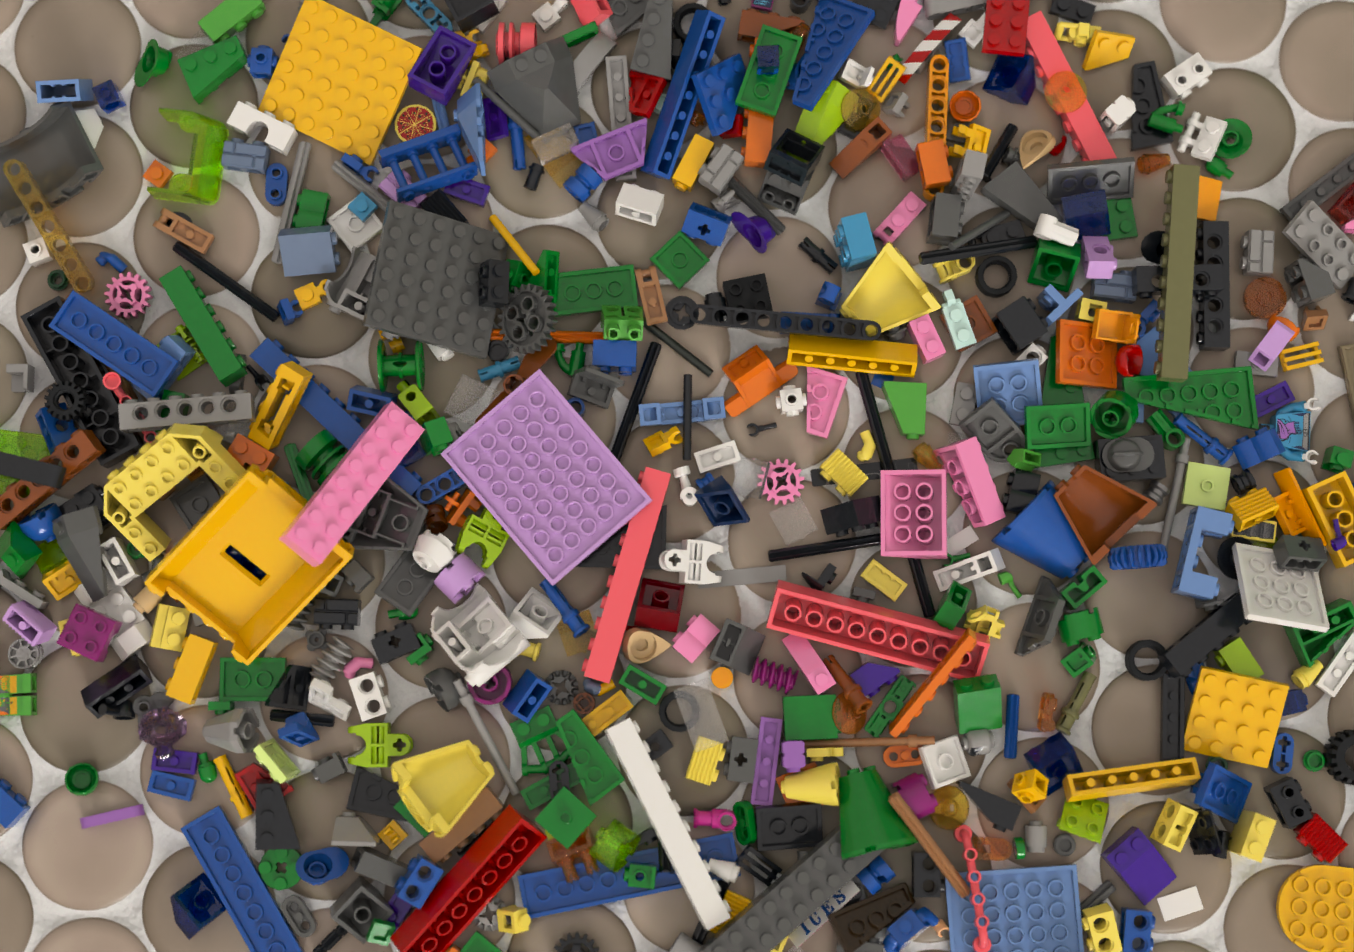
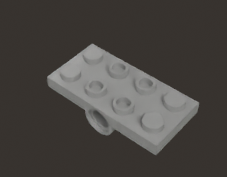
M1308 200L1284 228L1282 233L1301 252L1299 254L1300 258L1328 271L1334 287L1342 289L1354 274V243L1313 200Z

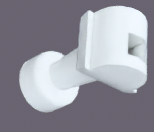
M689 465L672 470L674 477L680 480L682 490L680 500L688 507L694 506L697 502V498L694 495L697 490L691 486L687 476L691 473Z

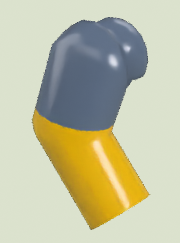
M586 678L583 681L584 690L596 696H601L616 688L612 678L610 684L605 682L600 684L592 678Z

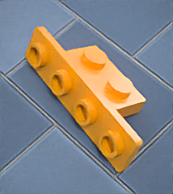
M1288 467L1274 473L1275 480L1282 492L1274 497L1276 503L1279 504V509L1275 516L1284 535L1295 536L1301 533L1303 537L1321 538L1323 546H1326V540L1291 468Z

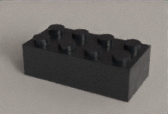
M444 0L463 33L500 13L493 0Z

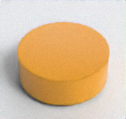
M718 667L712 672V683L718 688H727L733 681V674L726 667Z

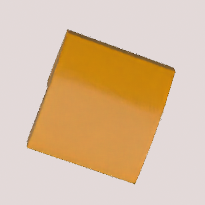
M1199 176L1198 220L1216 221L1222 181Z

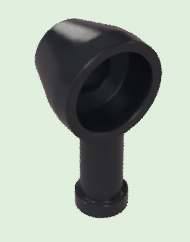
M126 700L117 707L101 704L98 709L100 715H110L116 720L135 719L131 700Z

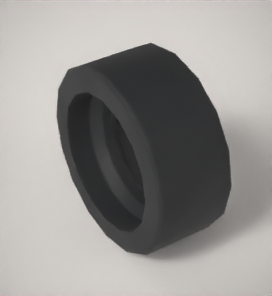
M685 4L675 13L673 20L674 34L677 39H681L683 44L687 34L681 29V20L685 15L695 13L696 10H708L701 4Z
M999 255L990 256L985 259L977 268L975 274V282L979 291L992 298L1008 294L1017 280V270L1013 262ZM991 265H1001L1008 272V282L1000 289L990 288L984 281V272Z
M1153 640L1135 642L1128 648L1125 655V666L1128 672L1136 679L1142 681H1151L1162 677L1167 669L1160 661L1155 671L1143 673L1135 666L1134 658L1138 650L1146 647L1156 651L1159 656L1166 650L1164 646Z
M685 691L671 692L660 703L659 716L661 722L671 731H687L695 726L699 719V704L693 695ZM674 699H685L692 707V716L684 724H675L667 717V706Z

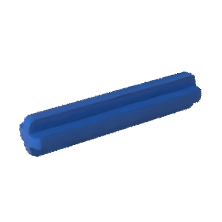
M1017 694L1007 695L1004 757L1008 759H1015L1017 757L1019 695Z

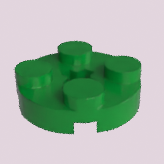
M297 849L268 850L263 855L258 867L265 884L276 890L289 889L301 880L296 872V862L301 856L300 852ZM278 862L281 864L285 862L287 864L285 867L286 873L277 871Z

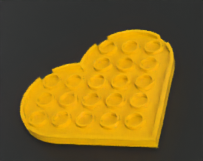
M1323 864L1308 865L1296 870L1284 881L1277 896L1276 913L1281 929L1291 942L1309 952H1354V868Z

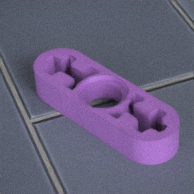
M143 804L83 817L80 818L82 829L145 815Z

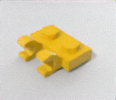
M975 123L969 124V127L959 124V127L953 126L952 135L966 138L964 147L957 144L954 147L948 146L949 156L962 158L966 149L986 153L991 130Z

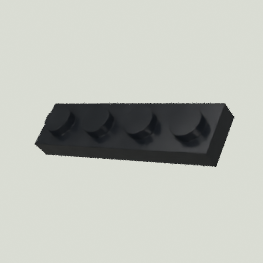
M1164 673L1161 677L1160 761L1184 759L1185 677L1173 678L1170 674Z

